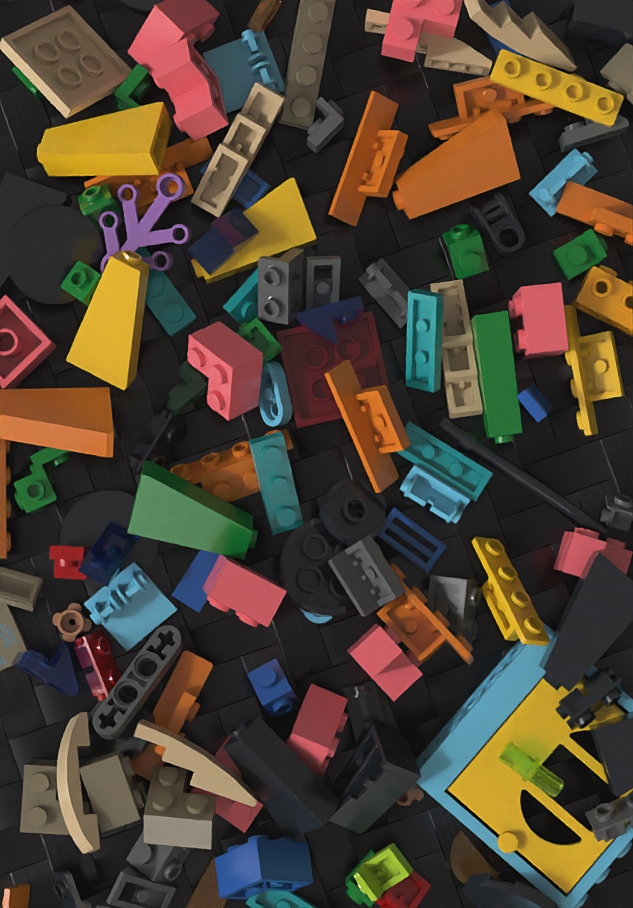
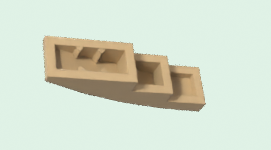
M464 0L470 18L492 37L516 52L543 64L572 72L577 68L569 48L533 11L521 19L504 1L492 9L484 0Z
M367 9L365 31L385 34L390 13ZM423 31L420 33L416 52L426 54L425 67L481 76L489 75L492 61L464 42L454 37L452 39Z
M259 81L255 82L241 112L237 113L224 141L219 144L191 200L192 203L218 218L221 217L257 155L287 97Z
M463 280L430 284L431 292L444 294L441 368L449 417L452 419L480 415L483 413L478 385L473 335Z
M144 719L139 721L134 736L166 747L162 761L193 771L190 785L255 807L258 794L233 770L209 752L175 732Z

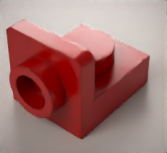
M50 545L49 559H55V578L87 579L89 546Z
M413 870L408 877L384 891L375 902L381 906L380 908H417L432 885Z

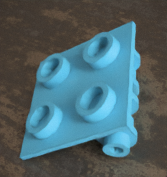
M253 29L246 30L241 34V39L203 53L205 61L219 77L226 113L243 108L255 82L259 81L278 93H282L284 90V82L263 30L256 33Z
M135 562L131 563L84 603L92 613L90 617L97 625L102 623L126 651H129L177 611L172 602Z

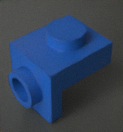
M276 658L247 674L262 706L271 717L288 713L294 705L300 702Z

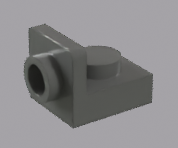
M322 97L316 101V109L326 119L323 121L319 118L307 131L309 134L307 146L316 154L344 126V118L342 117L344 113L341 108L332 100L326 102Z

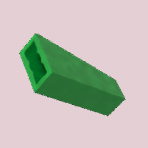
M508 311L475 315L471 319L470 324L486 439L495 438V444L515 441L514 435L522 433L519 400L516 397L518 391Z
M144 461L127 533L245 560L247 549L254 548L258 533L257 529H253L252 515L151 461Z

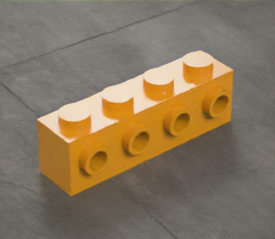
M600 265L599 268L593 266L586 274L571 305L633 337V281L629 280L626 283L616 278L617 273L606 266Z

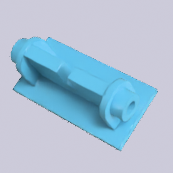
M575 148L529 195L552 217L556 213L558 201L567 181L583 186L598 172L591 164L593 158L587 152L581 154Z
M416 464L400 487V490L405 492L403 496L411 498L422 506H425L426 503L431 504L430 511L445 519L447 523L452 521L456 524L471 500L467 495Z

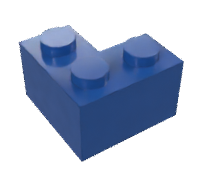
M267 835L252 836L248 838V843L231 846L227 849V853L215 858L219 898L246 900L266 890L293 892L313 883L308 843L294 842L292 837L270 840Z

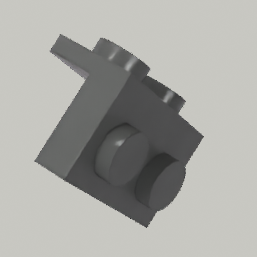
M371 535L361 539L328 561L362 617L369 615L377 608L406 592L400 583L398 575L392 571L383 556L381 548L374 542Z
M143 830L126 860L153 882L171 883L180 874L183 862L194 848L144 843Z

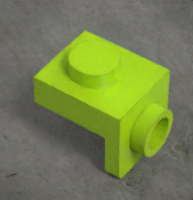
M391 843L365 860L354 873V878L357 880L359 889L364 894H367L372 902H375L384 891L408 877L412 873L413 868L396 845Z

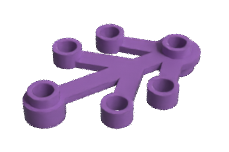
M167 173L159 178L157 182L159 195L140 222L136 204L140 198L138 187L133 184H124L119 188L118 198L123 205L128 239L123 247L120 248L117 229L120 228L122 223L121 216L115 211L103 212L99 218V223L104 229L107 254L103 257L100 264L101 274H103L110 256L119 250H131L136 253L138 248L169 242L185 244L190 241L192 232L185 224H176L171 229L150 232L170 202L180 199L185 194L186 183L180 175ZM172 181H176L178 184V190L174 194L169 190V184ZM127 188H131L133 191V198L131 200H127L124 196ZM109 215H112L115 219L112 227H109L106 223V218ZM179 228L185 231L183 240H179L176 237V231ZM157 251L152 257L142 258V261L150 265L149 269L158 271L168 270L173 264L172 255L167 251ZM161 254L166 257V265L164 267L159 266L157 263V259Z

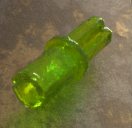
M511 741L498 757L499 761L521 775L522 781L525 782L528 779L551 797H556L564 786L563 780L539 764V758L534 759L527 755Z

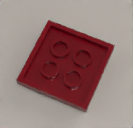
M372 311L276 332L278 343L283 349L281 357L297 429L343 419L324 374L344 360H350L362 389L386 385L391 396Z

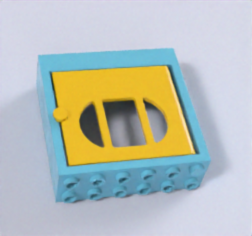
M543 623L551 641L554 631ZM519 639L416 759L422 775L416 783L543 894L556 902L559 908H580L588 897L586 892L594 883H601L607 877L610 871L609 865L616 857L622 858L631 848L633 828L630 821L624 822L626 834L611 839L606 843L604 840L597 842L593 831L585 828L532 782L531 776L559 744H562L607 783L602 765L570 738V733L590 730L589 725L625 713L615 704L610 707L604 705L594 713L596 718L583 729L577 727L572 731L566 723L570 717L568 716L563 720L555 709L560 705L558 702L575 688H578L585 697L590 694L582 684L586 679L582 677L570 692L562 686L558 691L555 690L542 678L545 671L539 666L549 643L547 646L523 644ZM593 665L585 675L590 677L598 669ZM621 691L623 696L617 702L628 712H632L633 699L624 691ZM446 788L464 805H466L471 811H473L479 818H481L487 825H489L494 831H496L499 834V837L493 834L472 814H470L464 807H462L449 794H447L445 792ZM633 788L624 793L623 795H620V798L627 796L630 792L633 791ZM527 790L579 835L581 841L573 844H555L536 835L529 828L523 817L520 804L521 791ZM514 851H519L533 865H535L556 885H558L559 888H555L549 881H547L541 874H539L534 868H532Z

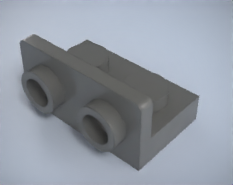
M293 247L280 258L261 256L258 259V318L260 320L288 325L304 311L305 249Z
M430 575L427 608L432 613L438 610L451 624L447 627L449 632L455 638L461 634L472 645L478 632V623L475 620L476 607L480 604L481 589L478 587L479 581Z

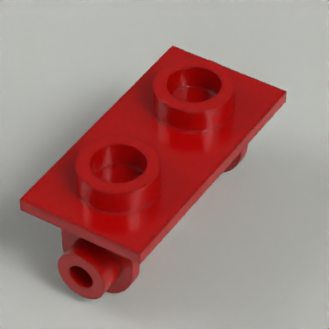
M102 629L74 640L76 643L74 650L77 653L82 668L93 665L95 670L85 676L93 697L97 696L98 701L104 700L122 677V673L117 668L112 656L110 643L105 638Z

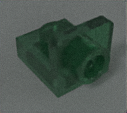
M187 361L180 365L178 374L187 385L181 382L168 394L170 399L166 408L174 416L180 414L204 394L207 387L205 375L197 368L191 367Z

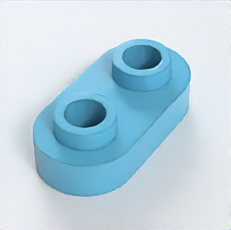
M269 361L262 366L259 394L261 416L264 422L272 427L287 424L292 417L293 410L285 372L277 361Z

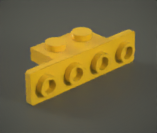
M504 49L500 50L490 75L491 82L608 127L613 126L624 99L623 95L587 82L579 75L561 72L553 66L530 60Z
M564 305L569 350L565 352L567 364L569 366L572 365L574 378L570 382L574 398H578L580 411H577L576 414L579 429L584 430L585 436L598 434V427L593 402L625 396L613 331H607L581 337L575 306Z
M476 536L472 540V544L489 577L480 589L505 640L516 641L519 638L523 644L547 646L550 638L544 628V624L539 619L529 595L520 582L517 571L513 568L504 546L497 539Z

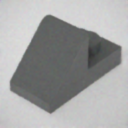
M618 114L612 127L585 118L586 126H584L583 122H577L565 127V132L561 134L558 142L561 152L623 134L629 127V123L626 118Z
M312 256L306 258L304 272V313L306 318L338 316L340 256Z
M129 865L120 872L106 902L109 905L120 908H167L176 888L171 883L153 882L135 866Z

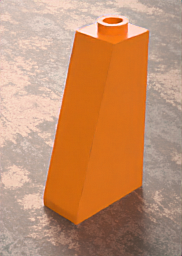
M497 109L490 110L396 176L394 183L397 190L392 192V196L398 211L403 209L408 218L413 219L521 179L506 119Z
M110 388L0 389V439L102 457H113L114 429Z

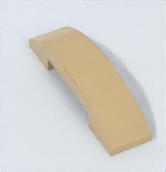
M80 712L70 719L61 740L57 760V790L61 811L70 835L83 854L100 849L97 814L84 815L78 752L90 746L87 712Z

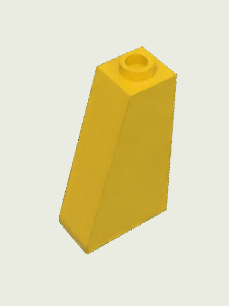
M164 102L135 107L45 129L42 142L37 147V157L39 162L43 164L48 176L159 175L173 124Z
M294 177L286 180L194 248L197 258L192 259L191 262L197 278L204 276L206 283L210 284L258 266V259L261 256L280 258L293 247L305 249L317 244L316 235Z
M119 250L110 256L66 358V361L122 390H126L136 378L150 267L149 264L142 261V257L131 250Z

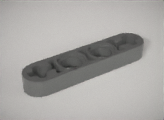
M164 625L153 633L93 716L92 724L101 738L111 740L123 733L183 649V639L176 627ZM173 636L175 644L173 646L166 645L162 650L163 644L161 639L163 637L169 639ZM161 650L162 656L165 658L163 661L157 655ZM146 661H153L157 664V670L151 676H143L139 672L141 665ZM126 688H135L138 691L136 700L131 703L120 701V694ZM115 703L122 711H125L126 713L122 715L119 710L116 713V710L112 705ZM116 713L113 718L116 725L113 728L107 726L104 730L102 720L104 718L111 719Z

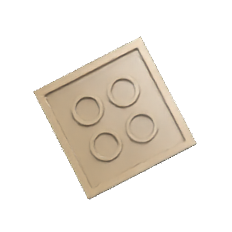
M70 5L3 37L0 41L2 52L66 119L115 92L132 71Z

